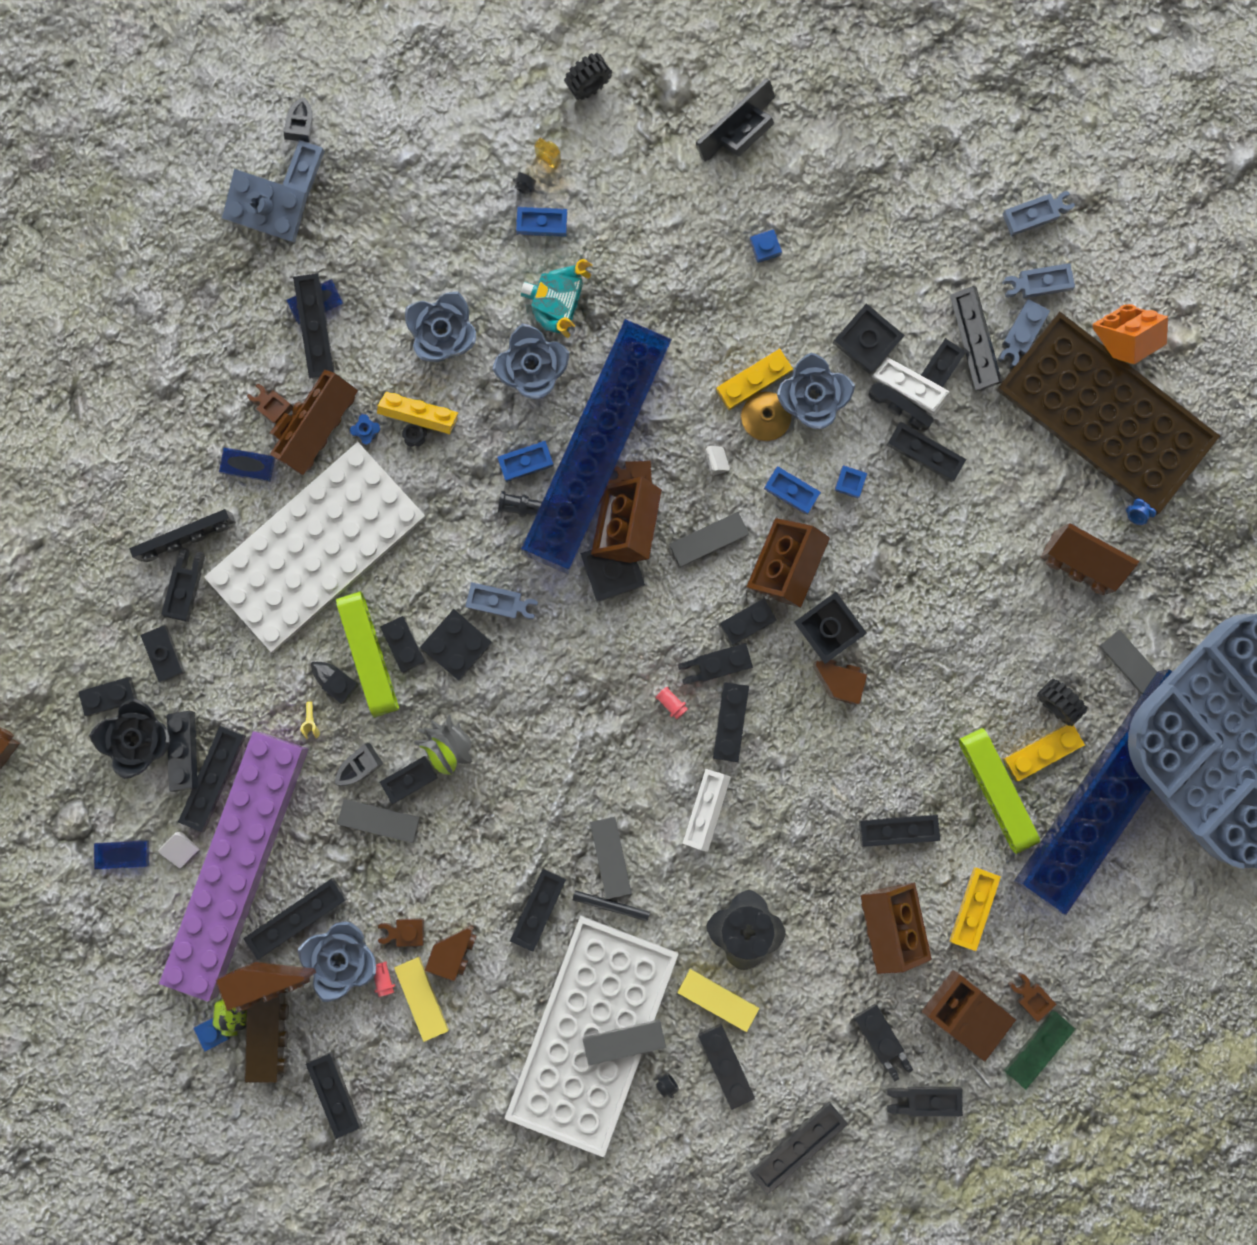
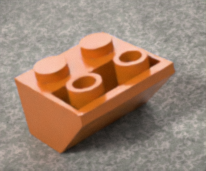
M1126 304L1095 322L1093 330L1113 358L1136 364L1167 344L1168 316L1158 314L1153 310H1143L1136 308L1135 305Z

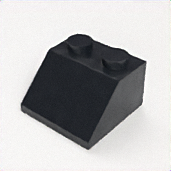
M834 592L794 622L824 664L867 634L837 592Z

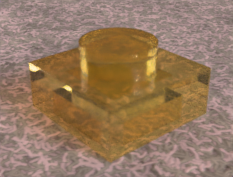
M539 138L534 145L535 155L556 170L561 163L560 149L553 142H546Z

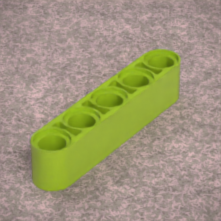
M362 591L336 599L340 618L372 717L376 718L398 711V701Z
M980 728L958 739L959 746L1012 851L1018 854L1039 844L1040 837L987 732Z

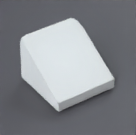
M708 446L705 450V456L711 475L714 476L728 472L730 467L723 447Z
M181 831L173 834L158 852L178 868H182L200 849Z

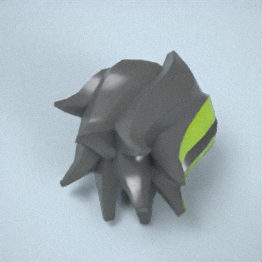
M448 715L443 726L431 720L433 729L427 727L418 729V732L425 734L428 739L415 740L414 744L425 750L431 765L438 772L452 775L458 764L473 762L469 755L472 744L471 739L461 730L460 723L456 726L453 724L451 715Z

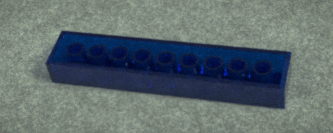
M627 319L624 320L521 548L522 555L569 575L669 351L672 339Z
M1170 669L1157 671L1014 880L1016 884L1057 913L1067 915L1152 790L1133 766L1128 748V735L1132 719L1138 708L1173 672Z

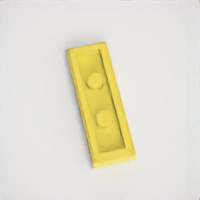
M420 956L395 966V972L423 1042L448 1032L449 1028Z
M689 969L677 991L680 995L745 1032L748 1031L759 1010V1007L692 969Z

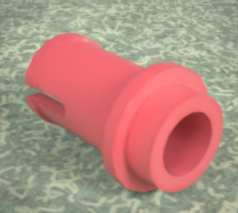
M665 687L655 697L671 713V718L679 719L688 710L685 706L686 703H682L668 687Z
M387 961L376 964V975L374 976L376 990L374 992H378L379 997L394 993L393 987H395V984L391 982Z

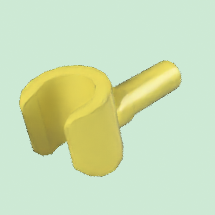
M306 702V722L300 728L306 740H308L307 735L310 731L313 732L316 739L320 735V731L314 723L313 702Z

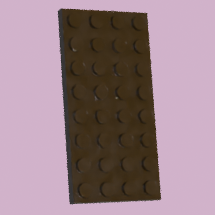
M1060 311L1003 380V383L996 389L1001 395L1134 499H1141L1149 504L1151 508L1156 510V515L1160 514L1220 438L1218 433L1125 361L1113 358L1102 343Z

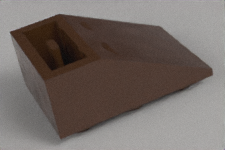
M254 962L216 979L226 1010L229 1011L236 1008L237 1012H240L260 1002L259 998H262L263 1002L285 992V988H288V991L291 992L305 986L304 984L310 982L309 977L316 973V969Z
M954 970L951 971L921 1011L984 1062H986L1016 1021L1013 1016Z

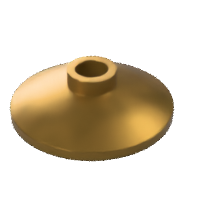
M773 392L754 394L745 402L741 413L742 425L751 437L760 441H773L783 436L790 426L792 417L780 404L777 394ZM763 411H770L772 413V416L770 418H765L763 416Z

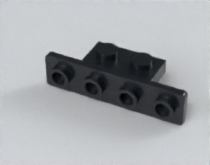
M764 79L696 142L697 150L703 161L706 162L722 146L739 157L774 125L772 116L762 111L775 98L770 80Z

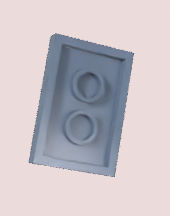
M234 169L222 218L295 242L308 193Z

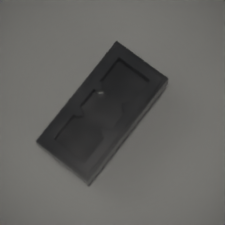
M163 625L140 635L158 682L162 683L185 673L167 626Z

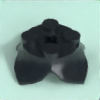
M135 698L124 702L119 707L116 717L101 721L89 734L94 747L101 754L111 757L114 772L123 779H129L143 773L153 761L160 759L166 753L170 745V736L166 726L156 718L153 710L147 704ZM138 734L139 742L134 746L135 742H131V736Z
M750 889L737 894L732 899L729 908L714 913L706 924L711 940L725 951L729 963L740 970H748L760 964L767 954L774 952L780 947L786 935L782 921L770 913L763 897ZM746 925H751V929L754 930V934H751L749 938H744V934H740L741 929H745Z

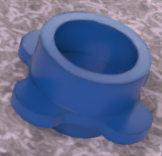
M362 414L359 416V421L356 425L351 426L350 433L353 436H358L363 444H370L376 434L380 432L381 427L378 423H373L368 415ZM364 427H367L368 430H367V431H363V428H364Z
M1136 499L1132 506H1127L1126 508L1129 520L1137 525H1144L1150 517L1156 516V510L1141 499Z

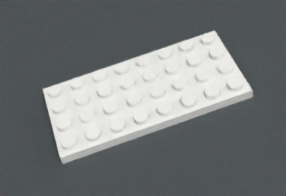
M357 442L204 578L269 651L274 653L421 523L426 516L360 443Z
M580 916L505 1119L604 1157L642 1053L588 1066L583 1037L654 1021L678 953Z

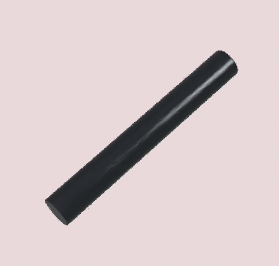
M576 890L572 899L576 902L647 922L650 911Z

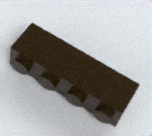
M285 988V992L271 1000L263 1002L262 998H259L260 1002L253 1004L252 1007L247 1009L245 1083H277L287 1072V1058H284V1047H287L288 1031L284 1030L285 1020H288L289 1005L285 1004L286 993L289 992L288 988Z

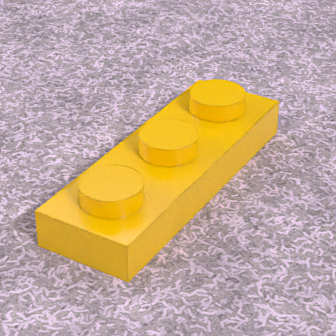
M779 348L716 387V391L730 411L754 394L759 393L791 373L793 367Z
M385 392L377 406V414L446 434L451 433L458 419V412L445 407L427 404L420 400L406 398L396 393Z
M1066 724L1003 758V761L1014 781L1019 782L1085 746L1075 726H1068Z
M977 867L973 868L949 940L950 942L977 951L1001 876Z

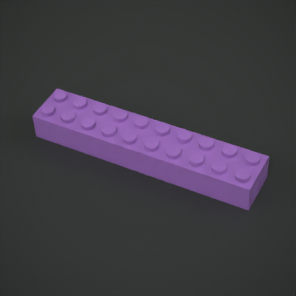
M252 732L159 982L160 985L208 1002L218 997L220 991L216 979L227 973L307 756L308 748L262 732Z

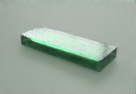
M1053 1010L1003 1071L1026 1090L1076 1029Z

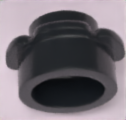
M519 172L516 179H512L516 184L514 188L517 191L528 195L529 191H535L536 180L531 176Z
M410 423L403 429L402 437L405 439L404 442L407 446L419 447L424 444L425 437L427 436L425 427ZM413 433H416L417 436H416V437H412V434H413Z
M668 1072L663 1076L659 1075L657 1077L658 1083H656L658 1091L664 1098L669 1095L673 1099L675 1097L674 1094L679 1091L678 1084Z

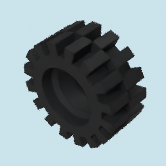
M591 53L588 58L584 56L582 61L579 62L578 60L574 67H570V72L566 73L564 81L576 100H584L585 97L588 99L591 97V94L595 95L598 93L597 90L604 88L603 85L609 82L608 79L612 77V70L601 54Z
M1051 679L1037 693L1039 701L1043 703L1042 705L1068 726H1073L1088 711L1083 700H1080L1079 696L1072 692V689L1067 688L1064 683H1060L1057 679Z

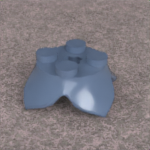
M459 292L445 293L433 304L426 301H418L405 308V322L408 330L415 338L413 348L421 360L439 362L451 359L454 356L465 354L474 346L476 331L469 322L468 304ZM445 326L447 332L439 335L437 329H443Z
M521 324L509 339V349L496 357L493 371L502 383L517 389L526 398L541 399L553 390L556 380L566 370L569 361V351L561 343L546 341L543 334L537 328ZM530 361L539 364L534 370L526 368L529 366Z
M811 352L799 360L794 368L792 377L780 384L777 397L782 407L788 413L795 415L804 425L814 429H824L833 423L837 411L845 407L851 400L855 385L846 375L832 373L824 358ZM811 390H815V394L819 393L820 396H818L817 400L809 397Z
M351 922L336 923L327 933L308 938L298 949V956L302 966L316 969V973L313 974V988L323 1002L340 999L352 987L366 985L376 975L375 957L367 947L362 931ZM341 953L344 955L346 962L339 966L337 965L338 960H334V956H338Z

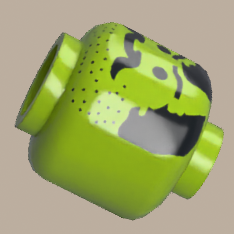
M223 999L215 1003L213 1026L221 1030V1035L236 1036L238 1031L246 1028L247 1009L237 1012L236 1008L227 1011Z

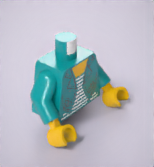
M581 259L576 265L552 270L548 274H541L538 286L524 282L521 297L533 300L532 312L535 319L546 331L562 333L566 338L570 337L571 334L568 331L570 327H575L572 320L583 289V281L579 277L583 276L587 279L591 277V273L586 271V268L592 267L593 264L587 260Z

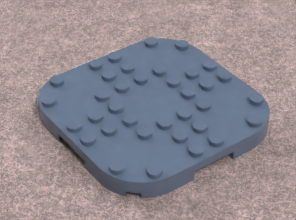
M1239 614L1220 623L1142 703L1132 719L1128 735L1130 758L1142 779L1212 857L1242 869L1257 868V614Z

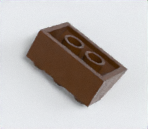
M642 476L605 485L591 555L628 563L648 560L662 489Z
M775 518L746 587L781 603L801 608L830 537L812 525Z
M1071 523L1053 532L1040 558L1046 561L1047 566L1055 570H1064L1069 573V578L1091 585V590L1101 595L1116 592L1139 563L1135 558Z
M915 882L876 889L860 895L861 906L867 925V934L873 953L872 958L877 974L903 973L932 960Z

